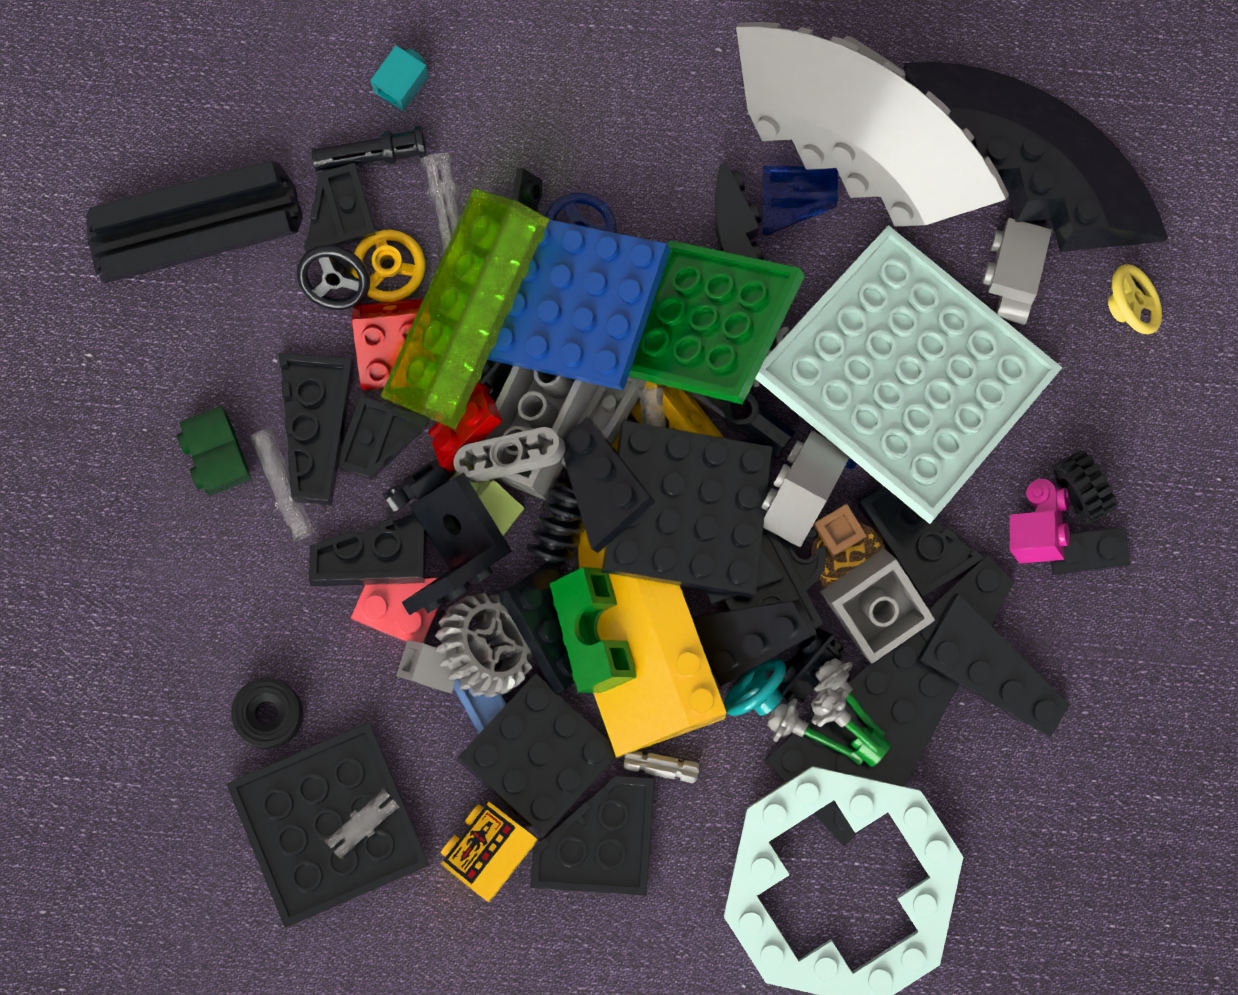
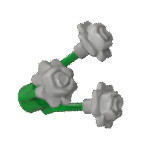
M836 658L827 661L815 673L820 683L814 689L819 693L811 703L812 710L815 713L811 722L819 727L823 726L826 722L835 721L840 727L845 726L855 735L850 743L855 748L854 750L807 727L809 723L799 719V712L796 710L798 700L795 698L789 704L780 702L772 710L767 724L774 731L773 741L775 742L781 736H787L790 733L800 737L804 734L849 757L857 765L864 761L870 767L875 766L891 747V743L883 737L886 732L874 723L851 693L853 689L847 682L853 664L851 662L842 663ZM846 700L867 728L863 727L861 729L851 720V715L845 710Z

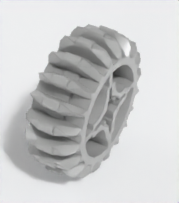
M478 593L474 596H466L448 608L446 611L447 615L443 616L438 622L442 629L438 630L435 637L442 644L435 651L444 654L445 659L440 666L450 668L451 674L449 679L455 680L458 678L460 680L459 690L470 688L472 696L484 694L485 697H494L500 693L505 694L511 691L513 687L525 680L524 675L532 669L528 661L532 659L533 655L503 602H500L498 595L487 597L485 593ZM471 619H477L476 626L472 628V631L468 630ZM499 659L503 660L500 670L498 672L494 671L495 664L498 663Z

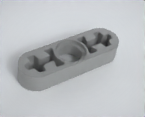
M549 427L535 428L464 445L457 451L454 457V467L459 474L464 472L470 482L486 481L554 465L562 459L565 453V443L553 429ZM548 439L553 445L548 446L547 453L543 454L537 448L543 447L544 440ZM525 444L529 445L533 450H528ZM508 446H517L518 456L515 461L510 464H503L501 462L502 451ZM476 456L481 461L475 463V470H470L466 465L472 463V457ZM491 459V461H492V463H493V466H492L490 463H488L486 460Z

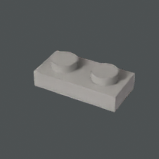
M628 377L624 391L599 385L577 425L586 417L590 418L612 445L620 432L621 423L627 420L644 390L646 382Z

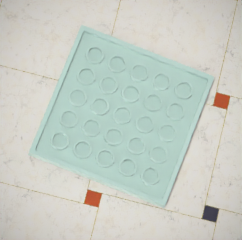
M888 225L765 358L755 379L930 524L1062 367Z

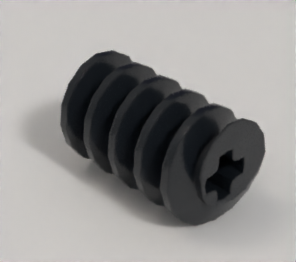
M557 478L556 481L562 485L561 489L549 488L548 491L556 499V502H544L542 506L551 515L550 517L538 516L537 519L545 527V530H533L531 534L540 543L539 545L527 544L526 549L546 561L565 564V561L573 560L575 553L570 547L579 545L580 538L576 533L584 532L585 527L581 520L582 517L571 481Z

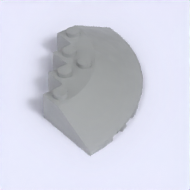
M746 22L739 23L736 26L747 110L761 140L792 139L806 170L837 168L850 198L881 197L894 226L928 225L1006 200L1009 196L988 156L982 157L972 144V140L975 137L967 127L961 130L948 116L951 110L930 91L926 94L922 93L918 88L905 80V72L887 61L881 64L868 56L859 53V46L844 39L833 36L830 40L815 36L813 35V29L801 27L798 31L781 28L780 23Z

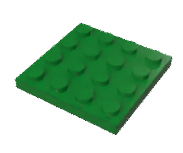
M669 240L667 245L671 250L628 377L743 405L805 276L801 268Z

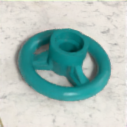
M774 658L744 674L730 689L724 700L726 713L730 716H739L754 709L759 716H763L771 712L782 700V694L777 688L786 673L785 663L781 659ZM774 670L770 679L767 680V672Z

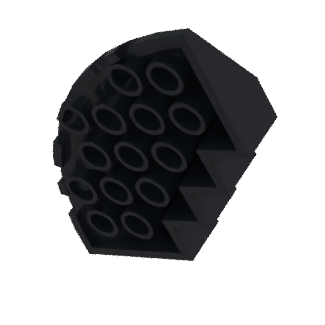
M941 62L905 63L904 70L907 81L922 93L926 94L930 91L951 110L948 116L961 130L967 127L975 137L972 140V144L980 152L981 156H988L1009 193L1015 222L1051 219L1060 252L1163 242L1167 240L1168 236L1159 211L1147 187L1131 163L1094 124L1069 105L1030 84L991 70Z

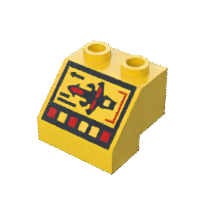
M488 802L485 807L478 804L467 817L465 823L469 825V828L462 837L459 838L454 835L441 851V854L445 856L441 864L479 896L490 902L538 839L492 803Z

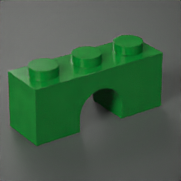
M582 567L549 583L553 595V604L563 633V642L567 648L572 667V676L578 693H602L637 678L628 642L601 640L597 632V624L601 614L605 610L617 605L609 574L602 573V568Z

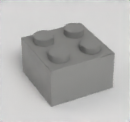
M811 430L805 443L797 440L787 458V461L793 464L792 467L784 464L773 484L780 488L779 491L771 488L761 508L767 511L764 517L763 528L801 547L850 457L826 437Z
M884 548L820 591L858 650L871 664L935 621L896 558Z

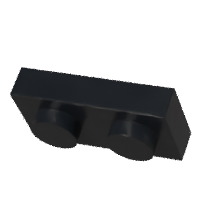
M1125 527L1071 533L1069 546H1064V560L1051 561L1052 575L1128 567L1130 559Z

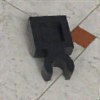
M435 459L404 479L405 482L387 490L382 495L394 512L405 506L411 499L415 497L418 499L442 486L450 478Z

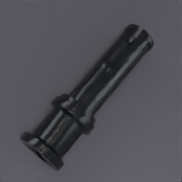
M421 125L415 126L413 131L392 134L391 131H384V134H381V138L318 149L312 148V159L316 172L351 163L357 165L385 160L386 163L396 164L398 159L419 156L420 159L427 158L425 138Z

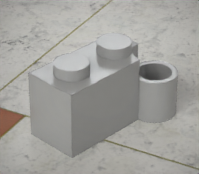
M1008 218L1003 230L996 229L990 251L996 252L994 263L988 262L982 283L989 286L988 293L1000 296L996 314L1004 320L1022 325L1026 324L1031 305L1037 296L1052 229L1026 222H1015V219Z

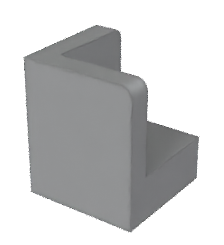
M407 641L396 677L451 694L456 679H449L451 674L449 667L440 666L445 658L444 654L435 651L436 647L416 641Z

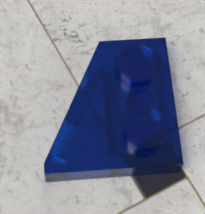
M763 166V235H770L837 207V168L807 170L805 167Z

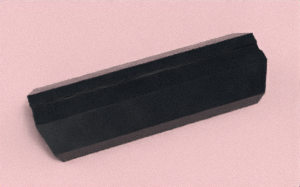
M268 161L91 207L87 212V241L95 272L105 284L296 234L300 228L303 215L298 203L295 185L280 163Z

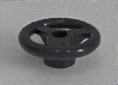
M332 245L318 246L306 252L298 263L297 280L301 290L311 301L321 307L331 310L350 309L353 306L359 305L369 292L370 275L365 264L358 256L345 248ZM318 259L322 266L323 275L322 280L313 287L308 278V269L311 263ZM353 268H354V270L356 271V273H357V275H358V278H356V277L352 274ZM340 287L356 291L352 296L344 299H333L324 296L330 289H338Z

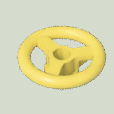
M1130 264L1119 266L1113 274V294L1108 299L1112 315L1119 322L1126 321L1139 333L1152 334L1156 332L1162 322V307L1154 285L1146 274L1136 266ZM1133 279H1135L1138 282V284L1143 289L1145 295L1142 293L1140 289L1136 287ZM1144 308L1151 310L1149 323L1140 320L1141 311Z

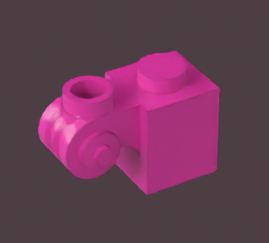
M1047 479L1035 480L1030 483L1026 491V496L1035 508V512L1010 515V551L1019 564L1064 560V546H1069L1070 544L1069 527L1067 523H1063L1062 511L1069 510L1070 507L1067 488H1056Z

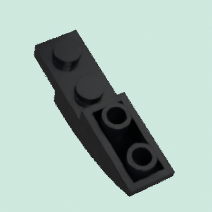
M727 162L719 165L714 203L715 231L719 251L764 260L756 242L750 243L749 241L757 237L758 224L762 222L759 212L753 202L747 204L742 194L745 186L737 170L731 172Z

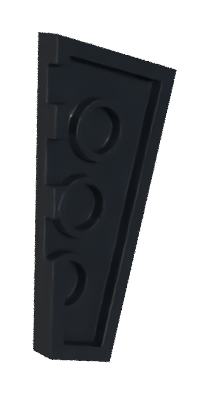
M279 353V364L282 372V397L284 399L286 416L284 418L289 449L287 452L291 497L295 503L332 506L355 364L352 358Z
M959 593L954 594L917 660L1046 737H1052L1070 704Z

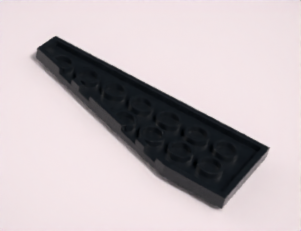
M987 555L929 608L935 619L934 622L874 663H870L849 682L853 689L851 693L874 723L886 732L883 737L891 743L888 752L875 766L870 767L864 761L857 765L849 757L804 734L802 737L793 734L765 762L784 783L811 766L905 786L959 686L956 682L917 660L955 593H959L992 625L1014 581ZM846 700L845 710L851 715V720L859 728H867ZM813 716L807 721L809 723L807 727L853 750L855 749L850 745L855 735L845 726L840 727L835 721L826 722L823 726L819 727L811 722ZM834 800L813 813L842 846H845L861 831L854 832Z

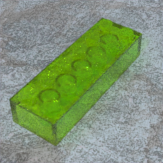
M473 188L380 397L456 430L460 419L465 414L466 405L474 387L481 378L483 367L491 349L497 342L504 320L513 306V300L521 282L528 273L529 264L537 246L544 237V231L550 220L549 218L518 201Z

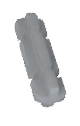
M639 750L625 754L623 765L626 770L639 772V769L645 770V774L669 779L679 777L680 781L695 783L698 778L699 764L697 762L684 760V763L678 762V758L649 752L648 755L642 754L643 751Z

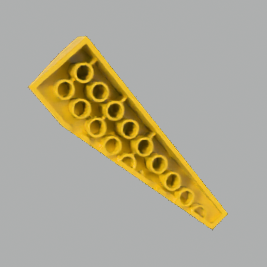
M619 434L612 444L616 451L618 449ZM586 530L582 533H576L580 538V543L577 546L579 569L582 567L602 568L605 547L597 553L590 547ZM609 574L617 605L605 610L601 614L597 624V632L601 640L628 642L637 678L608 691L593 693L616 758L724 720L726 718V710L681 587L679 585Z

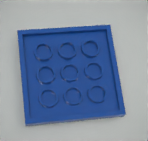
M529 216L481 355L490 361L624 391L671 250L667 243Z

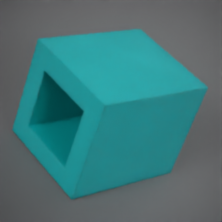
M395 45L370 80L373 92L404 112L429 77L427 66L424 64L426 62L425 59L410 48L404 51Z

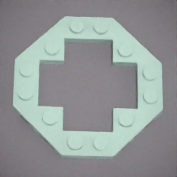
M811 766L747 807L724 918L762 978L768 984L817 995H894L940 966L963 856L921 790ZM833 800L855 833L888 812L929 875L897 896V899L917 930L854 971H851L831 939L802 958L797 959L757 896L789 876V872L769 841Z

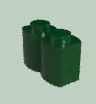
M222 405L179 422L182 432L177 434V439L184 455L190 453L192 455L195 467L190 468V473L198 490L204 488L205 492L212 496L252 480L227 411Z

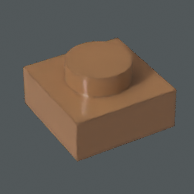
M847 504L813 524L832 557L867 537Z

